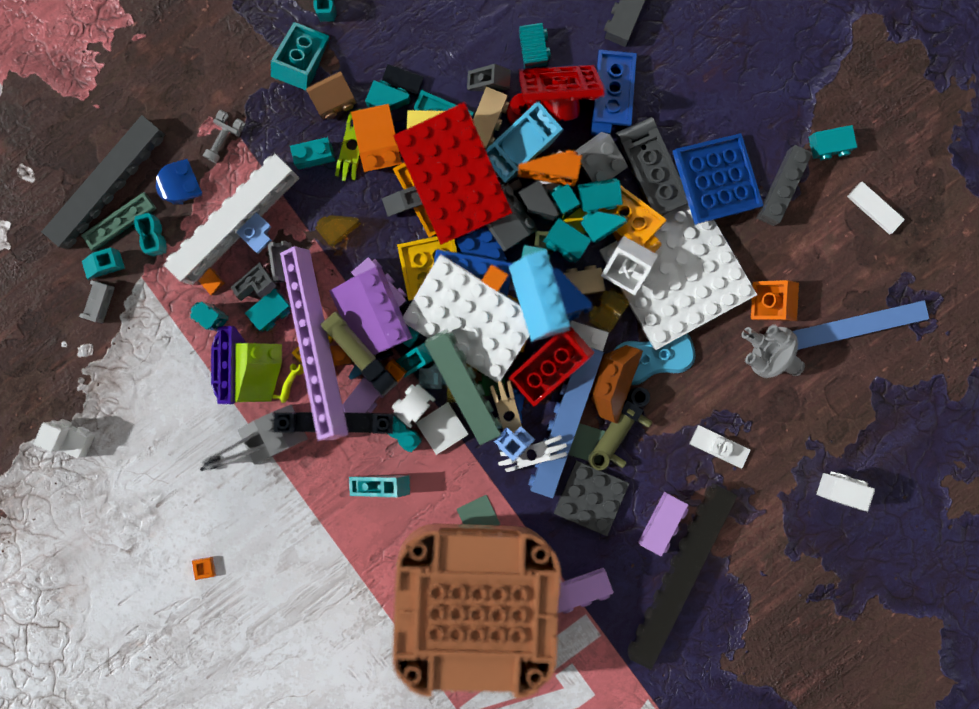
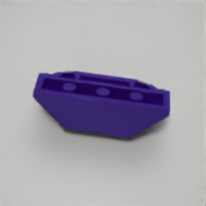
M218 326L217 334L211 346V386L217 398V404L235 403V344L247 343L235 326Z

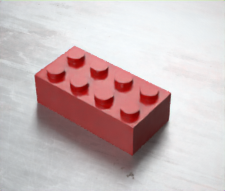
M570 326L569 331L552 337L517 369L509 379L535 407L595 352Z

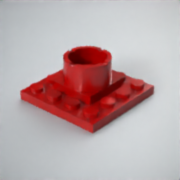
M594 65L519 69L523 101L537 103L541 100V105L555 121H560L561 119L567 121L577 118L580 113V99L583 97L594 100L604 96V86Z

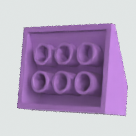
M381 267L367 270L329 291L341 317L373 355L412 339V335L403 319V315Z

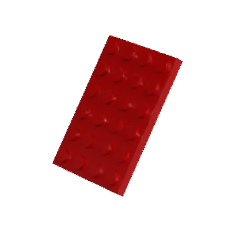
M465 102L393 135L441 245L513 213Z

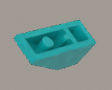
M410 475L349 477L350 496L402 497L410 495Z

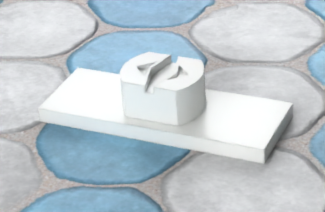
M699 425L690 441V445L741 469L751 451Z

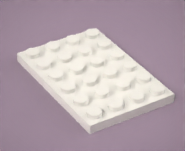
M442 254L439 255L403 316L406 325L427 338L448 329L449 333L453 332L458 342L456 344L458 350H462L467 360L465 362L497 383L501 381L529 337L519 303L502 292H497L481 282V279Z

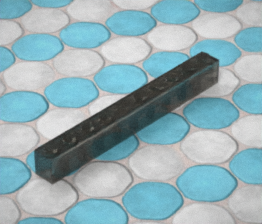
M714 483L706 488L704 493L705 499L703 503L697 506L695 512L697 515L694 521H690L687 527L688 533L685 538L681 539L678 546L680 549L677 555L672 557L669 571L665 572L662 577L660 590L657 589L654 593L652 606H649L645 611V620L643 624H639L634 642L631 641L628 646L627 652L630 660L652 670L738 496Z

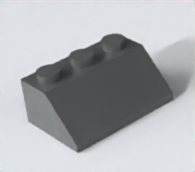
M507 183L501 184V187L513 213L486 226L503 251H506L523 243L538 229L535 226L534 220L525 211L523 204L514 195L512 188Z

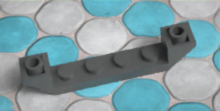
M415 186L382 198L388 217L423 205Z

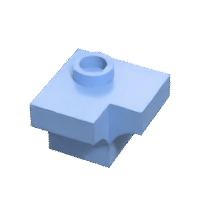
M257 212L236 232L257 254L272 241L267 235L272 226Z
M521 426L515 432L506 427L494 442L512 461H517L535 439Z

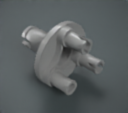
M772 325L764 335L758 334L750 327L744 329L749 334L744 331L742 332V338L751 342L754 347L752 353L747 355L745 362L751 365L753 371L759 376L771 378L781 374L783 371L792 374V376H798L804 371L805 363L796 356L798 340L795 333L790 329Z

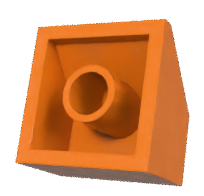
M788 280L755 281L752 283L757 295L752 298L751 320L797 321L799 283Z

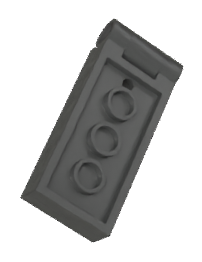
M650 117L617 132L616 138L645 203L661 216L688 204L681 179L654 119Z

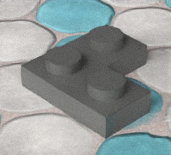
M259 262L232 285L231 289L235 296L242 301L254 290L259 297L263 298L276 287V284L265 267Z

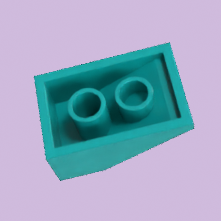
M293 22L271 60V77L306 90L316 74L329 41V36Z

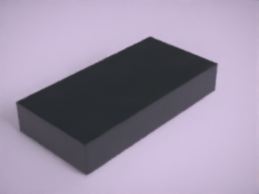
M387 64L382 81L389 83L390 87L395 89L398 87L415 96H418L424 80L423 76Z

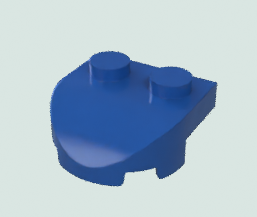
M188 159L167 164L159 171L156 178V190L163 200L165 199L174 205L183 204V201L202 196V191Z

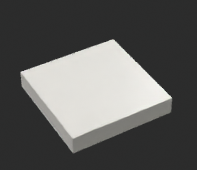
M449 402L416 422L436 455L469 435Z

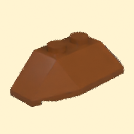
M625 345L602 356L589 393L601 418L616 424L618 423L643 350Z

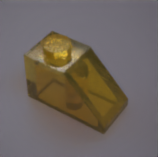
M329 215L328 217H322L317 222L315 229L333 248L362 223L356 217Z

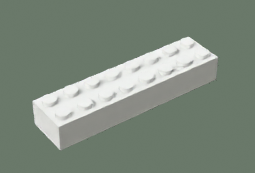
M276 154L266 158L263 163L264 165L259 170L253 171L250 179L245 184L239 185L236 193L232 197L225 199L222 207L218 211L211 213L208 217L209 220L204 225L198 226L194 231L195 234L190 239L184 240L180 245L181 248L176 253L173 252L167 257V262L164 266L180 282L193 285L240 238L236 232L256 212L262 216L299 179Z

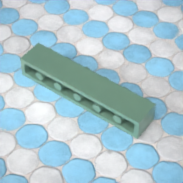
M448 329L426 339L425 345L479 445H482L501 435L500 428H502V424L499 418H495L492 414L494 410L490 401L484 399L483 395L485 392L481 384L477 385L474 378L476 376L473 369L467 367L465 363L467 359L464 352L458 350L456 346L458 342L453 332L449 333Z

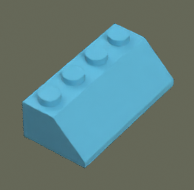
M546 250L526 255L510 265L509 270L531 342L569 331L570 325Z

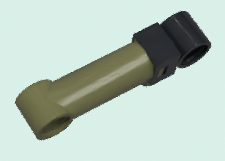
M335 311L321 323L322 328L339 344L379 394L384 397L398 384L392 374L378 358L376 359L339 313Z
M636 387L629 392V401H625L618 423L611 422L594 450L589 454L588 461L594 469H605L609 461L624 468L626 461L614 454L634 422L638 421L648 428L652 425V421L642 415L644 410L639 408L646 406L650 401V393L645 388ZM639 391L644 395L641 402L635 400V394ZM602 455L603 462L596 465L594 463L595 456Z

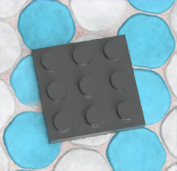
M576 460L554 510V514L607 536L629 483Z

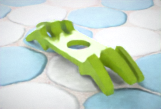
M351 112L346 122V131L335 176L339 177L341 165L344 162L342 181H346L351 163V179L356 180L360 156L358 146L355 150L347 148L349 140L357 141L354 125L353 127L351 126Z

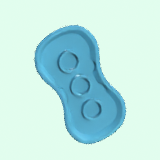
M688 334L657 350H654L650 341H626L614 349L616 350L628 345L643 350L631 385H638L652 375L662 372L682 373L688 370L695 361L694 344Z

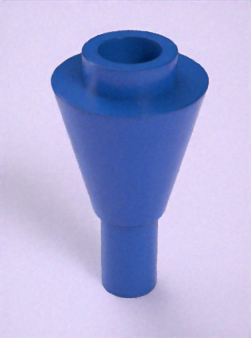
M512 388L522 423L521 411L523 409L524 395L518 388Z

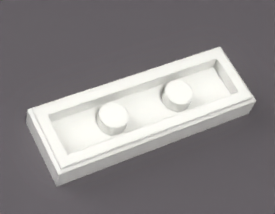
M860 182L847 196L889 235L905 220L863 182Z

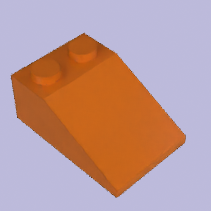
M389 104L351 111L364 172L402 164L401 154L393 137L396 132Z
M567 150L566 153L560 152L519 164L517 177L560 185L569 184V186L574 187L578 179L582 155H577V152Z

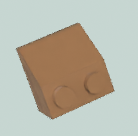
M341 71L306 88L323 120L332 119L337 115L336 113L342 110L348 111L356 104Z

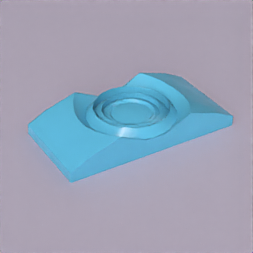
M540 102L535 103L486 149L495 172L505 183L509 182L517 176L519 164L532 161L556 140L563 129Z

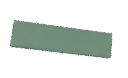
M143 192L81 236L91 251H96L134 225L135 216L151 213L157 208L148 195Z

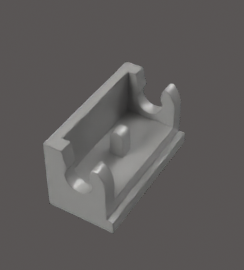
M290 242L268 243L274 282H286L280 253L292 248Z
M91 280L92 288L84 313H80L79 317L103 323L115 287Z

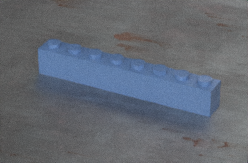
M591 348L595 354L569 376L567 384L563 383L560 391L562 395L561 401L556 402L553 411L556 413L554 420H550L547 431H550L548 438H544L543 441L561 435L562 439L547 446L551 447L566 443L567 447L550 453V456L567 452L568 456L604 352ZM567 456L535 464L534 467H537L535 475L531 474L528 483L531 486L530 490L553 499Z

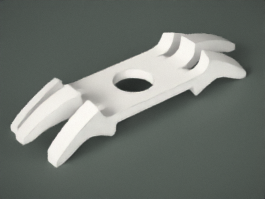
M560 435L530 445L517 461H512L509 458L498 462V464L501 466L517 463V465L505 469L506 472H510L537 463L567 456V452L551 456L550 453L563 449L567 445L565 443L551 447L547 446L562 439ZM532 449L536 452L537 457L535 460H530L527 457L528 450ZM500 452L501 456H507L504 452Z

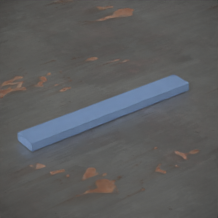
M924 300L792 332L797 337V350L927 320L929 315Z

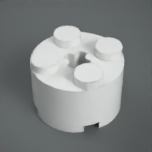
M412 384L405 391L407 396L403 400L398 399L392 406L394 409L393 414L409 428L413 426L410 423L412 421L417 422L430 407L428 402L436 400L419 384L416 386Z

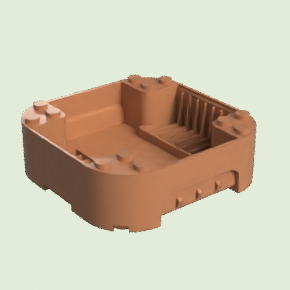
M439 523L422 526L414 530L404 540L398 553L396 568L392 661L397 677L408 687L407 689L425 697H432V691H470V693L511 692L514 699H520L537 693L539 688L546 682H549L554 673L557 660L560 567L556 555L546 541L535 531L521 526Z

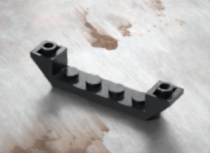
M312 412L274 413V433L316 432ZM344 413L349 433L393 434L394 414Z

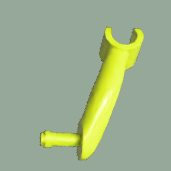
M295 364L290 365L291 372L284 382L281 395L274 394L273 399H280L282 403L287 402L291 385L296 375L304 373L303 365L299 364L297 370Z

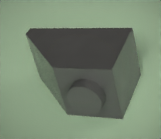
M497 64L468 71L467 90L485 91L486 87L496 91L510 89L511 70Z

